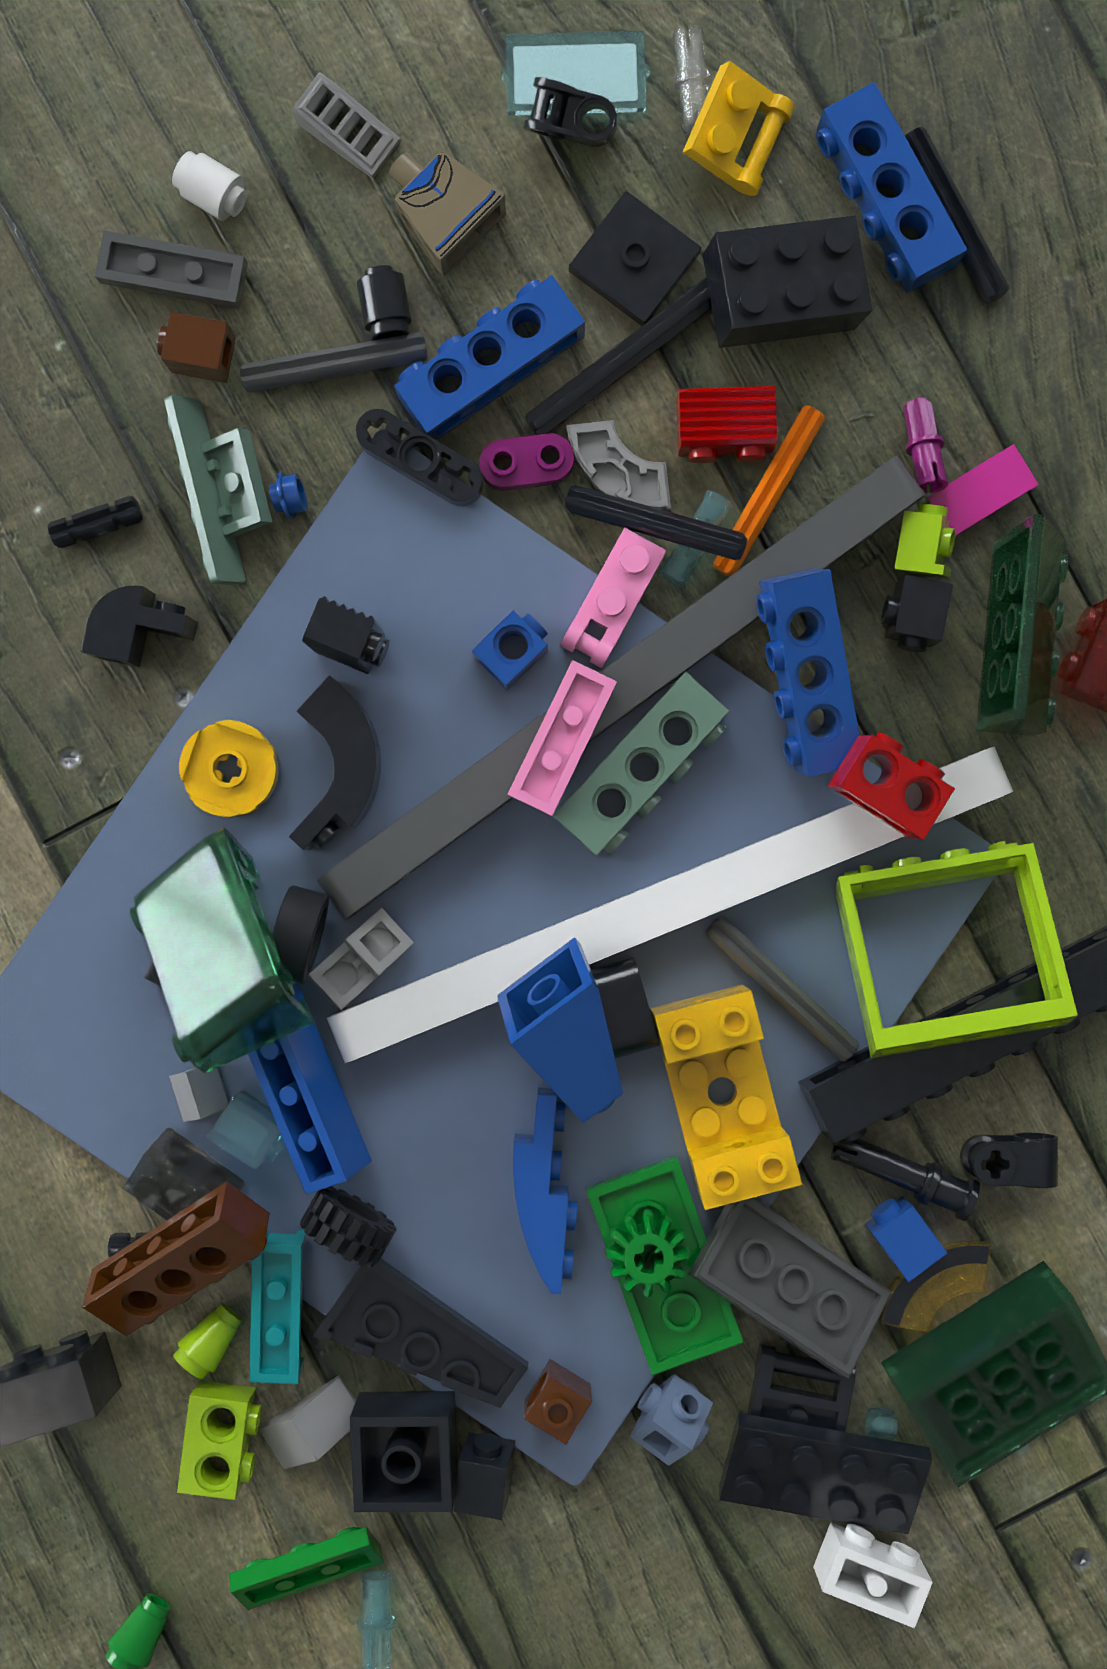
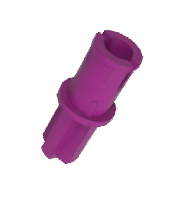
M917 397L906 402L903 408L909 442L906 444L905 449L906 453L912 456L917 483L925 493H927L926 485L929 484V492L932 494L944 490L949 484L941 453L945 443L943 437L937 434L932 403L925 397Z

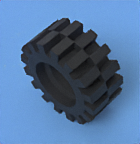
M333 1186L318 1190L300 1221L301 1228L305 1229L304 1232L310 1237H315L314 1241L317 1244L327 1246L329 1248L328 1251L336 1254V1252L341 1254L343 1259L349 1262L353 1259L361 1266H365V1264L369 1267L377 1266L397 1230L394 1222L387 1219V1215L382 1211H376L374 1209L375 1206L360 1201L361 1198L354 1194L353 1196L348 1195L345 1190H336Z

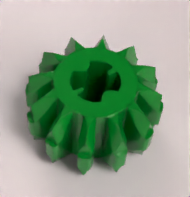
M649 1209L644 1210L643 1223L638 1225L635 1218L631 1214H627L624 1216V1221L629 1231L625 1232L620 1228H612L610 1236L618 1245H611L605 1249L606 1258L617 1261L610 1268L612 1278L626 1276L623 1286L624 1290L628 1293L632 1292L639 1282L642 1283L644 1297L649 1298L652 1296V1284L659 1283L662 1291L669 1293L672 1288L667 1276L671 1275L677 1279H683L686 1275L685 1269L677 1262L690 1259L689 1248L679 1246L686 1238L684 1230L679 1228L669 1231L672 1219L667 1214L663 1215L656 1225L653 1224V1214ZM652 1244L655 1253L652 1254L650 1262H643L641 1253L644 1251V1245Z

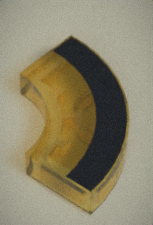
M975 1240L947 1243L942 1245L947 1254L910 1282L899 1273L888 1289L891 1291V1294L878 1319L880 1324L928 1332L934 1315L948 1300L964 1293H983L991 1245L985 1241Z

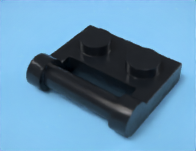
M760 1344L756 1356L755 1375L747 1414L845 1432L855 1384L856 1365L848 1379L839 1376L815 1359L776 1352L775 1346ZM773 1371L835 1383L833 1396L771 1384Z

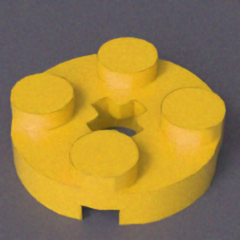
M222 720L215 722L216 724L208 725L203 730L197 731L186 742L179 760L181 782H184L190 799L203 811L216 816L236 817L257 811L270 798L278 781L279 765L275 747L258 729L240 721ZM234 755L238 758L237 766L242 768L239 777H232L229 783H225L222 781L223 772L217 770V764L219 761L228 762L230 756Z

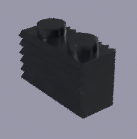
M326 596L318 599L302 639L303 643L315 653L365 674L370 672L372 665L380 667L390 640L384 638L385 634L373 616L366 617L363 612L357 613L354 608L348 609L345 604L339 606L335 600L330 602Z

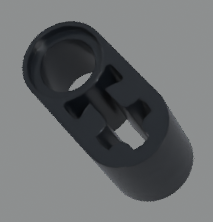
M635 958L592 969V974L599 989L615 1059L660 1046Z

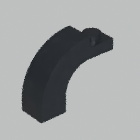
M330 675L296 711L325 738L330 746L334 760L333 780L327 794L289 836L303 850H311L315 845L319 849L326 846L340 829L335 824L339 818H342L350 827L357 828L373 803L380 780V746L373 724L360 703Z

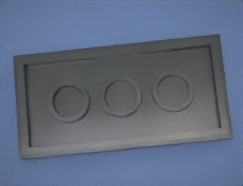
M754 1198L725 1205L688 1273L689 1276L839 1376L848 1379L892 1293Z

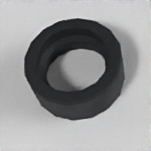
M295 885L289 887L280 907L269 945L266 961V974L268 976L298 984H304L307 981L325 926L329 906L328 894Z

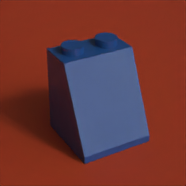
M574 937L499 993L497 998L510 1045L584 1123L596 1113L604 1112L611 1107L615 1099L623 1094L599 989L582 946Z

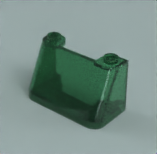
M225 827L206 835L134 896L135 906L130 908V915L135 927L142 935H145L177 1034L172 1036L175 1051L183 1063L191 1061L203 1073L212 1071L314 1023L307 1002L303 998L297 1001L292 997L295 995L291 984L293 981L292 975L280 960L255 890L259 889L256 878L260 876L253 857Z

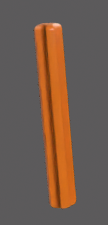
M809 405L802 407L732 529L742 532L747 538L743 556L740 560L735 561L717 555L713 562V568L719 573L730 577L739 570L822 426L825 415Z

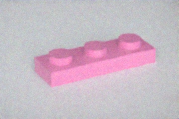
M572 660L507 795L553 816L617 681Z

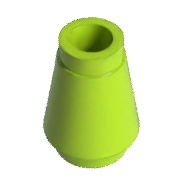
M220 1303L215 1310L177 1342L179 1348L173 1354L174 1359L190 1374L199 1379H204L208 1372L214 1373L243 1319L229 1306Z

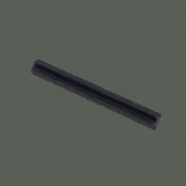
M707 278L702 279L529 411L525 418L531 430L536 435L550 433L711 310L710 286L708 287Z

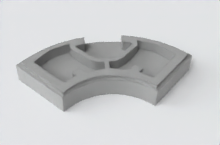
M614 420L566 425L568 442L573 449L577 465L590 483L600 492L668 512L671 511L666 462L648 461L628 450L616 432Z

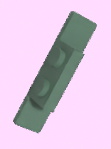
M171 395L164 399L168 414V426L174 437L180 461L179 470L185 481L191 505V518L196 526L203 553L202 561L212 584L239 585L246 582V577L236 537L272 523L250 431L236 428L211 439L202 403L197 399Z

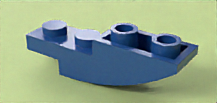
M538 1087L534 1135L515 1134L514 1191L520 1225L537 1271L551 1294H561L562 1279L571 1280L573 1250L564 1249L566 1230L575 1231L577 1201L568 1200V1186L550 1185V1180L560 1181L562 1151L553 1150L554 1131L564 1132L566 1104L564 1102H556L557 1094L551 1088Z

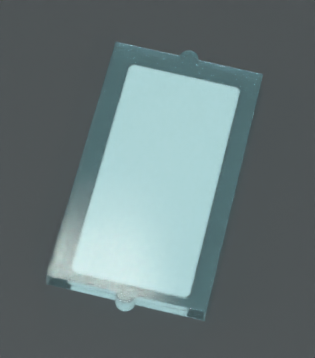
M644 31L505 34L506 68L502 70L501 75L502 80L506 82L507 116L531 115L537 91L533 86L535 77L556 80L568 84L575 89L601 95L609 99L614 105L616 113L646 112L645 78L649 76L650 68L648 65H645ZM553 99L550 100L547 115L550 114ZM592 109V110L588 111L587 113H605V112L602 111V110H600V109Z

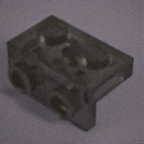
M167 1128L144 1153L123 1189L134 1196L140 1203L152 1209L165 1220H168L225 1182L230 1183L239 1191H241L245 1182L174 1129Z

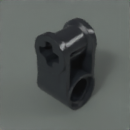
M535 77L533 86L537 91L531 117L524 121L523 128L525 130L545 137L559 140L566 139L590 147H601L613 139L617 130V114L614 105L609 99L601 95L575 89L568 84L556 80ZM553 99L549 117L546 119L550 100ZM600 109L608 115L609 124L602 133L591 134L583 128L582 120L588 111Z
M1035 1132L1015 1133L1013 1135L980 1134L966 1140L961 1147L960 1159L962 1166L968 1173L977 1177L986 1185L994 1187L1022 1186L1028 1188H1053L1058 1186V1137L1055 1135ZM991 1153L995 1154L994 1160L987 1161L985 1168L981 1166L982 1160L990 1159Z

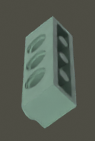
M685 672L553 817L595 856L602 849L610 855L629 835L622 827L636 813L643 819L662 799L656 793V790L667 778L676 784L695 762L688 757L700 743L709 748L726 730L727 726L721 720L729 710L691 675ZM680 720L686 724L689 729V739L686 744L675 746L665 739L663 728L666 722ZM647 755L655 761L657 773L652 780L642 782L633 777L630 771V763L634 757ZM614 790L621 794L625 805L623 812L619 816L609 818L600 813L597 807V799L602 792Z

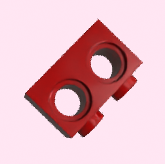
M878 732L876 736H858L827 787L907 838L924 840L955 788L942 780L945 773L935 765L923 759H919L915 763L901 754L904 749L903 745L888 735ZM871 756L875 757L881 765V775L873 784L865 778L863 772L864 764ZM912 783L917 784L922 792L921 803L914 810L907 805L905 800L906 790Z

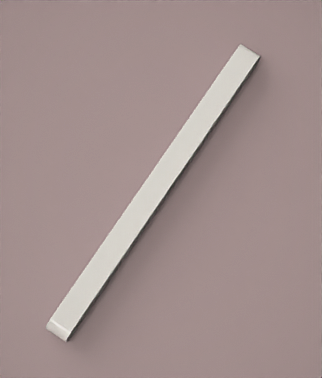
M995 747L985 749L939 768L945 773L942 780L954 787L955 790L934 824L1013 792ZM912 783L905 793L906 803L912 810L917 808L922 800L921 789L915 783ZM852 803L327 1017L344 1063H347L498 1002L497 995L574 937L580 942L588 964H592L904 837V835Z

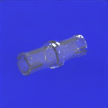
M689 25L690 47H688L684 27H680L673 32L678 71L674 76V88L680 92L683 120L682 131L687 134L691 133L696 122L695 114L698 113L699 115L708 95V87L712 84L711 71L706 69L703 28L697 25Z

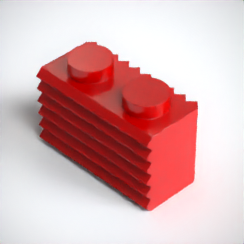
M775 386L679 389L676 397L678 456H689V462L711 463L718 460V455L736 454L737 460L741 462H755L765 459V454L772 453L777 444Z

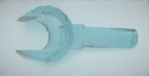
M880 1407L868 1409L865 1418L864 1436L894 1440L898 1429V1420L894 1418V1410Z

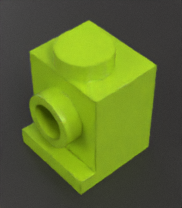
M919 504L918 512L904 511L894 569L902 573L950 579L951 569L942 565L943 557H951L955 541V528H949L950 520L947 518V507Z

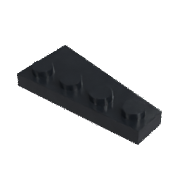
M380 1259L377 1266L369 1267L365 1264V1266L359 1267L313 1334L314 1337L329 1342L333 1340L351 1347L353 1352L369 1358L375 1356L398 1365V1369L415 1376L419 1373L440 1381L444 1387L501 1408L527 1371L529 1364L524 1358L382 1259Z

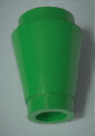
M146 1594L143 1601L138 1604L108 1640L109 1649L105 1654V1658L115 1669H142L150 1665L167 1615L171 1610V1606L167 1601L155 1594Z

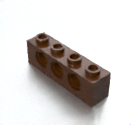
M223 1183L94 1267L82 1308L123 1335H130L144 1325L153 1323L160 1315L176 1305L187 1302L194 1294L213 1282H219L229 1272L245 1262L256 1259L264 1251L267 1243L266 1233L270 1212L230 1183Z

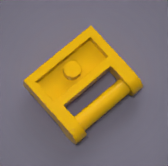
M728 61L720 65L682 153L740 193L756 196L763 183L761 173L783 123H788L793 115L795 104L788 97L773 93L733 62ZM759 110L766 117L744 167H741L735 162V159L756 111Z

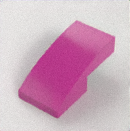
M1015 444L955 479L944 490L933 493L927 498L932 505L948 508L949 528H955L956 537L995 511L1002 509L1037 487L1039 483Z

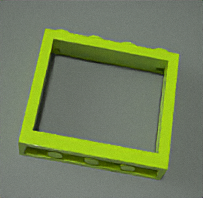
M1005 841L990 845L988 847L989 851L972 854L966 848L954 849L942 853L938 860L921 862L920 857H908L893 862L892 868L873 871L872 866L863 865L859 866L858 870L844 872L845 876L838 877L835 894L871 1058L1069 1024L1078 1016L1034 843L1017 845V842L1006 844ZM1014 873L1045 1001L883 1028L855 900Z

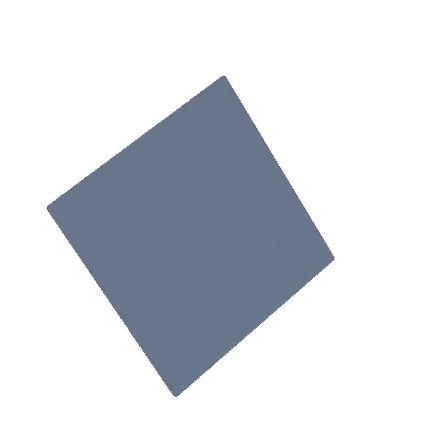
M386 430L377 431L372 437L371 443L375 444L379 439L387 441L393 445L395 450L390 456L396 458L400 443L392 439ZM414 448L410 449L406 456L407 465L418 471L427 469L433 462ZM363 450L0 975V1091L176 1213L187 1208L223 1183L228 1182L270 1212L267 1227L269 1228V1233L296 1234L297 1230H305L301 1228L300 1221L317 1191L306 1194L235 1022H228L144 978L188 892L193 891L273 933L280 907L289 887L295 885L326 894L317 881L321 876L546 712L572 660L600 672L667 622L638 603L602 669L590 663L591 657L576 649L573 653L566 650L560 644L598 574L484 496L480 495L474 503L468 506L453 505L368 455ZM443 468L431 479L437 483L441 473L452 481V492L458 494L462 488L471 489V487ZM326 596L330 602L335 600L339 606L345 604L348 609L354 608L357 613L363 612L366 617H374L385 634L384 638L390 640L387 653L380 667L372 665L370 672L365 674L317 654L303 643V635L319 598ZM514 610L521 618L527 613L530 614L546 630L548 635L543 640L548 644V651L507 691L474 658L472 650ZM590 621L585 633L601 641L606 629ZM509 636L501 643L500 652L507 659L515 660L521 658L526 653L528 645L519 636ZM711 653L686 672L729 710L721 720L727 728L709 748L700 743L688 757L695 763L676 784L667 778L656 790V793L662 799L643 819L636 813L622 827L629 835L610 855L602 849L595 856L553 816L513 798L347 920H345L329 898L325 926L311 972L381 907L414 942L410 948L342 1010L344 1011L838 810L853 802L827 787L836 771L807 777L794 770V766L788 764L783 749V739L788 737L786 722L777 713L774 695ZM330 675L360 703L373 724L380 746V780L373 803L357 828L350 827L342 818H339L335 824L340 829L326 846L319 849L315 845L311 850H303L289 836L327 794L333 780L334 760L330 746L325 738L296 711ZM680 677L587 744L554 814ZM808 719L810 733L820 729L817 724ZM222 720L240 721L258 729L275 747L279 765L278 781L270 798L257 811L236 817H222L207 813L193 803L185 789L184 782H181L179 760L186 742L197 731L203 730L208 725L216 724L215 722ZM670 720L665 723L663 734L670 744L680 746L687 743L689 729L685 723L680 720ZM234 755L230 756L228 762L219 761L217 764V770L223 772L222 781L225 783H229L232 777H239L242 768L237 766L238 758ZM638 755L632 759L630 771L637 780L647 782L655 777L657 766L651 757ZM868 759L863 768L865 778L873 784L881 775V768ZM606 790L598 796L597 807L602 815L614 818L619 816L624 810V799L617 791ZM950 817L933 824L924 840L911 839L906 836L601 959L589 964L592 970L634 957L649 1009L742 984L752 990L764 1039L759 1040L778 1116L781 1127L790 1136L798 1166L821 1133V1129L798 1081L840 1060L707 936L706 931L708 927L718 917H726L858 1041L859 1047L856 1050L858 1052L867 1047L868 1042L835 894L838 877L845 876L844 872L858 870L859 866L863 865L872 866L874 871L892 868L893 862L903 858L920 857L921 862L938 860L942 853L954 849L966 848L969 849L970 854L989 851L988 847L992 844ZM995 876L855 900L883 1028L894 1026ZM266 957L241 1006L259 997L293 985L295 982L268 976L266 974ZM308 977L304 984H299L372 1160L349 1180L333 1185L336 1190H345L350 1196H353V1194L361 1198L360 1201L375 1206L374 1209L376 1211H382L387 1215V1219L394 1222L397 1230L383 1253L382 1260L529 1362L527 1371L501 1408L444 1387L440 1381L419 1373L416 1376L411 1375L434 1391H455V1406L500 1437L516 1440V1448L568 1484H580L655 1376L651 1374L618 1279L612 1278L610 1274L612 1263L610 1259L606 1258V1246L587 1196L586 1187L676 1155L706 1239L725 1207L723 1205L705 1210L698 1195L660 1046L616 1058L615 1061L623 1094L615 1099L614 1103L606 1111L596 1113L584 1123L566 1105L564 1132L554 1131L553 1150L562 1151L560 1181L550 1180V1185L568 1186V1200L577 1201L575 1231L566 1230L564 1249L573 1250L571 1280L562 1279L561 1294H551L538 1273L527 1248L519 1221L513 1178L515 1134L534 1135L538 1087H550L510 1045L499 1001L371 1054L344 1063L327 1017L340 1011ZM217 1061L231 1107L199 1120L183 1122L169 1076ZM725 1077L716 1078L708 1087L710 1100L720 1104L728 1102L735 1092L734 1083ZM557 1095L556 1102H563ZM780 1191L754 1197V1199L769 1208ZM307 1235L302 1261V1300L326 1316L361 1265H358L353 1259L351 1262L343 1259L342 1255L337 1252L336 1254L328 1251L329 1248L327 1246H320L314 1241L315 1237ZM549 1359L591 1383L592 1403L566 1445L524 1419L525 1399Z

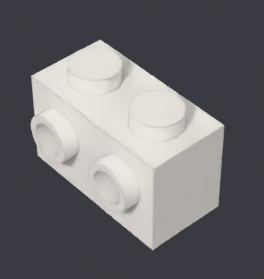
M831 1522L813 1566L822 1592L912 1628H915L933 1583L917 1551L900 1542L894 1541L890 1546L877 1541L873 1534L855 1524H847L845 1528Z

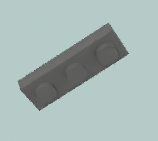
M104 230L95 278L100 284L239 309L248 262L243 255Z

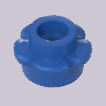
M283 472L277 473L276 483L269 486L273 507L277 513L284 512L287 517L293 519L296 513L307 511L308 508L303 483L297 473L287 476Z

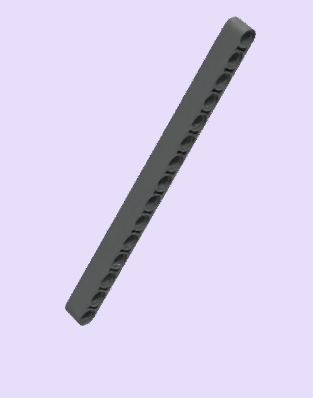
M895 456L600 671L599 673L617 681L588 743L759 619L756 605V596L761 593L759 581L813 568L827 569L923 498L926 493L900 458ZM547 711L317 880L345 920L369 905L513 799V797L507 794Z

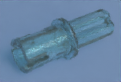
M384 1570L368 1571L361 1576L362 1617L358 1619L357 1627L362 1630V1669H390L391 1629L395 1627L396 1619L391 1615L393 1574H389L388 1571Z

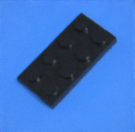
M738 1413L719 1484V1500L909 1534L932 1464L930 1447Z

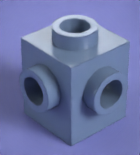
M674 1374L659 1386L655 1383L651 1384L644 1392L638 1403V1408L642 1413L630 1437L670 1466L695 1449L703 1441L709 1430L706 1418L713 1402L699 1393L695 1385Z

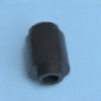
M388 265L368 268L364 272L365 276L357 281L365 330L371 333L372 341L409 334L408 325L411 324L412 319L404 275L393 271V268Z

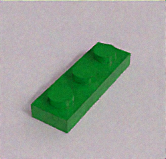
M367 1526L362 1528L349 1527L339 1531L335 1537L316 1544H299L293 1547L290 1553L273 1559H256L249 1562L244 1569L229 1573L230 1593L247 1610H251L383 1564L381 1544Z

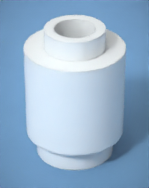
M188 151L180 158L174 169L172 184L179 189L181 197L217 219L224 221L230 215L235 217L243 209L247 200L244 178L206 154L199 153L196 155Z

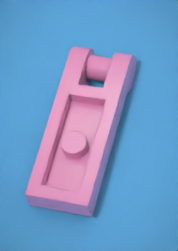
M624 527L560 646L572 653L576 649L591 657L590 663L602 669L667 550ZM590 621L606 629L601 641L585 633Z

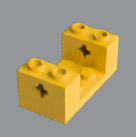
M742 984L650 1008L695 1184L704 1209L708 1210L802 1185L790 1136L781 1127L759 1040L764 1039L752 990ZM725 1077L734 1083V1095L726 1103H715L708 1096V1087L716 1078Z

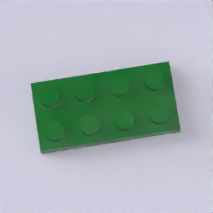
M676 1155L586 1187V1193L606 1247L618 1245L610 1236L612 1228H620L625 1232L629 1231L626 1227L624 1216L631 1214L635 1218L637 1225L642 1224L643 1212L646 1209L652 1211L654 1225L658 1223L663 1215L667 1214L672 1219L669 1231L682 1228L685 1232L686 1238L679 1246L689 1248L690 1259L677 1263L685 1269L686 1275L683 1279H677L671 1275L667 1276L672 1288L669 1293L662 1291L659 1283L652 1284V1296L649 1298L644 1297L642 1283L640 1282L632 1292L628 1293L624 1290L623 1286L626 1276L617 1278L652 1375L743 1343L730 1303L688 1275L707 1239ZM652 1244L644 1245V1251L641 1253L643 1262L651 1261V1256L655 1253Z

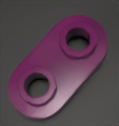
M552 433L500 439L491 442L482 451L479 461L480 471L484 481L493 489L500 491L555 485L563 482L571 474L574 465V452L570 443L564 437ZM547 450H553L558 453L559 460L554 464H546L541 459L542 454ZM498 457H509L512 460L510 468L507 470L497 469L494 462Z

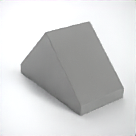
M338 1375L259 1427V1431L283 1469L318 1461L350 1431V1415L356 1399L341 1375Z

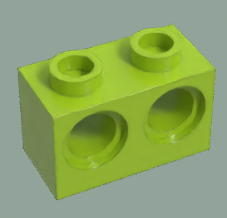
M202 1380L198 1382L189 1396L177 1493L235 1500L243 1483L250 1484L255 1466V1453L248 1452L250 1435H257L262 1411L261 1405L254 1404L256 1387ZM226 1408L234 1414L236 1422L232 1424L221 1422L215 1415V1409ZM218 1456L223 1458L228 1463L230 1470L218 1471L214 1469L209 1462V1457Z

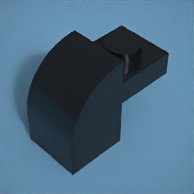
M144 586L120 587L103 596L92 609L86 624L81 652L93 658L140 668L148 631L194 641L198 622L184 615L186 608L180 605L157 601L156 609L153 608L156 594Z

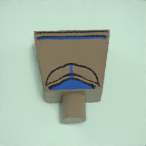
M405 152L395 160L390 168L389 174L403 187L394 199L397 213L443 277L506 214L505 195L445 152L438 153L425 167L409 152Z

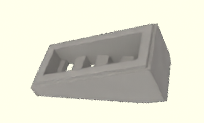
M321 72L316 75L293 107L296 122L300 127L372 179L376 177L401 143L400 137ZM327 101H328L329 103L327 104V106L324 108V110L321 112V114L317 117L318 113L321 111V109L324 107V105H325V104L327 103ZM342 111L346 114L336 129L332 130L329 126ZM359 123L363 127L351 144H349L346 138ZM375 135L379 138V141L367 157L363 156L360 152L371 137Z

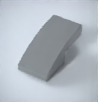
M381 907L352 933L340 947L317 966L308 977L341 1012L410 948L414 942Z

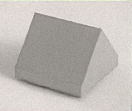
M217 1061L169 1076L183 1122L199 1120L231 1107Z

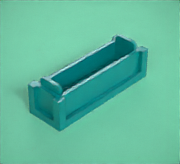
M267 1228V1243L264 1251L256 1259L252 1260L250 1382L299 1383L304 1368V1357H300L302 1261L303 1249L307 1241L305 1230H297L296 1234L269 1233V1228Z

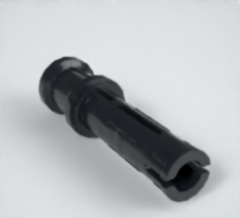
M859 1138L847 1143L838 1141L840 1145L854 1150L853 1152L837 1145L833 1146L831 1152L832 1160H838L914 1192V1198L923 1205H927L929 1202L953 1211L956 1219L966 1221L975 1207L980 1191V1182L973 1178H970L968 1181L945 1173L942 1171L941 1165L935 1162L926 1163L923 1166Z

